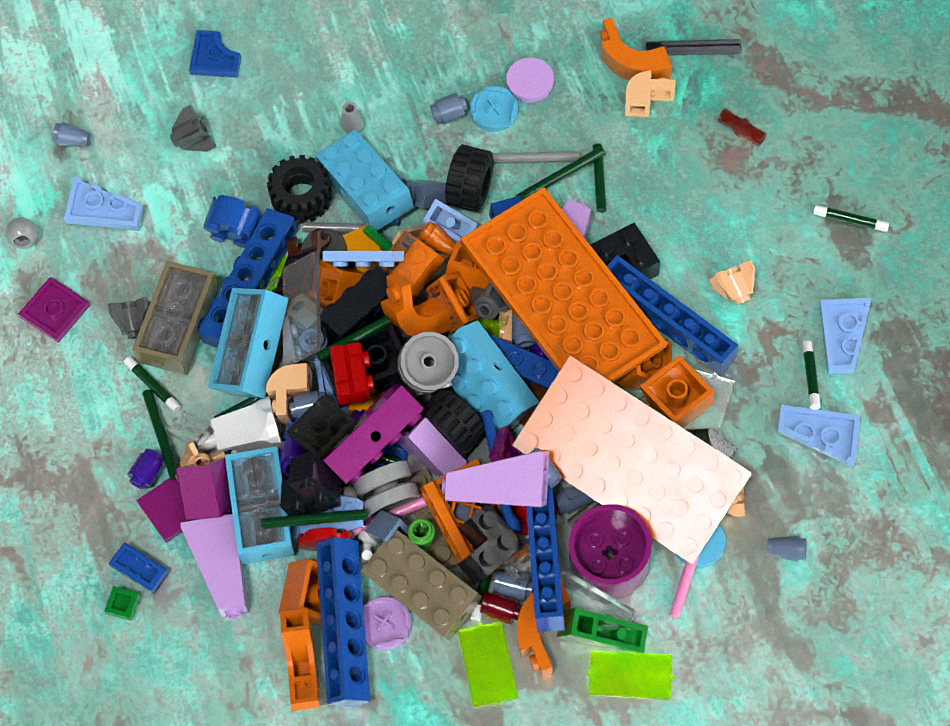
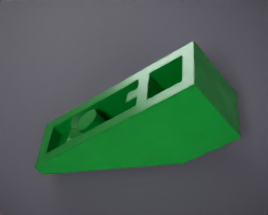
M578 608L563 610L565 630L557 631L556 637L582 644L640 654L644 653L648 626Z

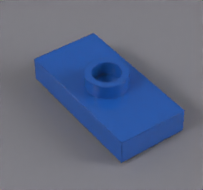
M125 542L108 563L110 567L152 594L168 574L166 568Z

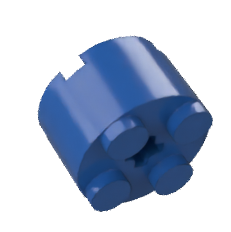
M219 195L218 199H216L214 196L203 226L206 231L211 233V239L221 243L225 239L231 240L236 246L245 248L247 238L250 239L255 231L261 214L260 211L253 205L251 209L245 207V201L235 197Z

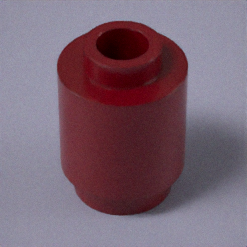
M495 591L493 594L486 592L480 613L486 614V618L511 625L513 621H518L522 606L518 605L519 599Z

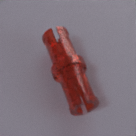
M727 108L723 109L717 119V122L733 130L736 136L740 137L741 135L758 147L765 140L764 137L767 136L766 132L750 124L747 118L742 119Z

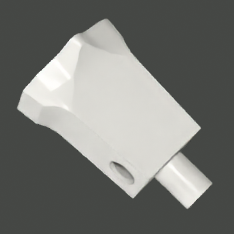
M270 396L260 399L245 408L211 419L213 433L196 437L199 452L217 448L218 451H223L225 455L277 446L279 450L280 445L284 442L278 417L273 414Z

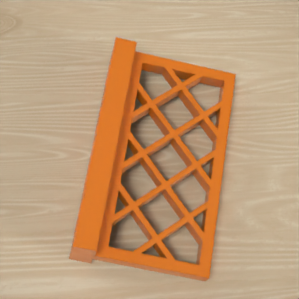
M475 459L456 470L474 467L481 464L478 459ZM444 475L425 484L419 491L454 558L459 563L475 548L458 529L465 521L456 519L453 514L455 504L470 508L467 519L472 516L474 509L479 510L482 507L475 505L476 502H471L470 504L462 501H450L452 502L450 507L439 487L443 478L446 477ZM490 504L493 508L495 506L498 511L497 513L502 517L500 504ZM524 545L518 549V553L510 556L496 570L528 554ZM462 571V573H463V575L465 576V578H466L468 584H469V585L472 584V582L470 581V579H469V578L465 575V573Z

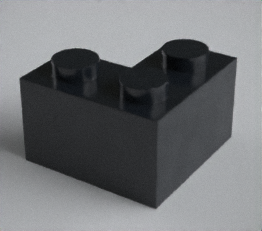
M635 222L590 244L606 266L618 255L650 280L659 275L660 260Z
M315 451L290 459V477L281 482L280 507L288 516L320 513L341 505V479Z
M487 503L458 527L475 549L457 565L470 581L476 585L488 577L524 544L494 508Z

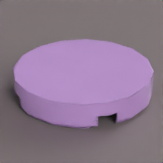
M523 58L509 67L506 74L507 89L512 92L514 97L521 99L522 102L535 103L541 101L549 95V92L554 87V73L550 65L543 60Z
M390 596L374 598L364 605L366 644L380 651L392 650L401 646L408 639L412 629L411 615L407 607Z

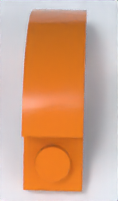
M613 19L603 20V28L599 32L602 41L601 57L610 70L629 81L633 76L644 71H651V79H671L672 64L664 46L648 51L631 49L620 39Z
M395 272L386 276L388 286L386 292L389 298L381 302V307L386 317L393 324L411 337L422 332L442 334L451 329L448 307L434 297L413 306L410 283Z
M561 581L563 610L571 609V600ZM532 592L524 602L518 616L517 643L521 658L532 654V656H529V661L534 672L539 671L542 678L553 674V666L541 642L540 632L537 633Z
M308 608L280 611L281 634L288 667L291 710L319 707V681Z

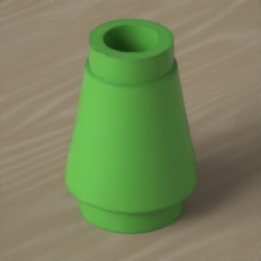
M426 519L413 521L408 528L409 539L421 549H428L432 545L435 534L433 524Z

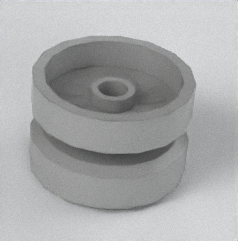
M422 332L413 336L401 348L397 358V370L401 380L410 389L419 393H432L442 389L454 378L458 369V353L454 344L446 336L437 332ZM424 359L432 360L433 363L430 365L431 367H428L424 364Z
M406 460L377 468L353 482L359 497H369L363 503V509H368L369 518L376 517L380 510L387 512L421 497L415 482H405L412 475Z

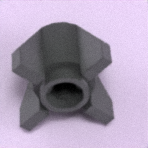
M190 104L182 109L171 129L172 134H170L171 141L175 147H180L182 150L207 152L216 147L210 136L204 138V136L208 135V129L205 125L207 119L206 117L195 119L194 117L197 116V113Z
M490 282L485 288L473 286L469 291L475 312L483 319L496 320L499 312L509 309Z
M147 297L137 299L136 301L108 304L110 316L121 330V334L127 335L128 339H136L151 302H148Z

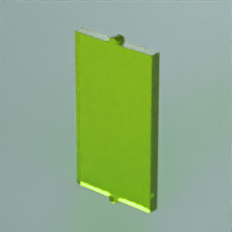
M502 622L486 625L479 623L476 627L458 630L474 709L490 705L498 707L499 703L518 700Z
M591 651L590 670L587 671V676L590 677L589 696L671 700V681L674 679V675L671 674L672 655Z

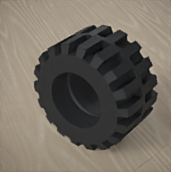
M463 144L459 146L452 158L445 186L447 205L473 212L480 210L487 197L493 174L494 159L491 151Z
M294 155L289 156L290 160L285 161V159L279 161L280 165H275L272 168L273 173L268 175L269 182H267V188L271 204L275 211L294 217L295 222L299 220L300 224H303L308 219L312 222L316 220L315 216L321 217L324 214L323 209L328 210L330 206L329 201H332V190L326 168H323V164L320 161L316 163L313 157L306 159L305 155H299V158H295ZM298 184L312 186L308 192L301 195L288 193L290 188Z
M438 390L422 406L424 408L420 412L422 417H426L463 458L486 436L484 424L477 413L460 397L447 390Z

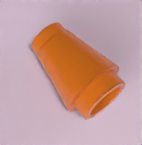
M431 221L424 226L418 236L425 245L448 256L453 252L456 242L438 223L434 224Z

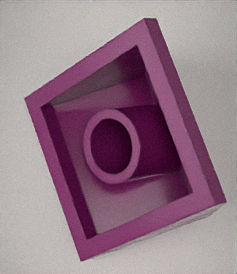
M225 457L175 468L184 519L186 521L219 518L232 511Z

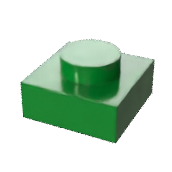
M113 586L104 612L110 616L132 621L140 599L139 593Z

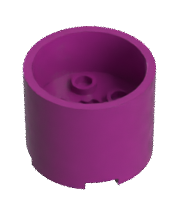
M605 504L589 509L573 525L569 536V565L571 574L575 582L583 590L591 594L592 597L602 600L622 599L633 594L644 582L650 567L652 540L649 529L643 519L637 513L624 506ZM607 552H612L613 560H608Z

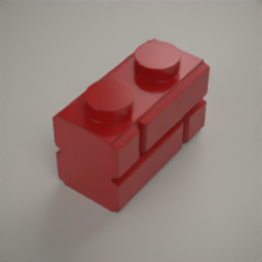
M359 342L329 348L338 404L342 406L353 404L354 402L369 401V391H374L372 375H366L365 367H370L368 351H362V345Z

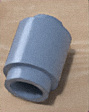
M457 93L435 101V104L430 105L436 123L443 122V124L464 116V110L468 109L463 95L458 97Z
M317 390L293 396L294 402L290 403L293 418L298 417L300 422L324 416V413L330 412L329 401L325 391L319 393Z
M507 569L504 572L498 570L493 592L495 591L525 602L526 597H529L533 592L532 581H530L531 575Z

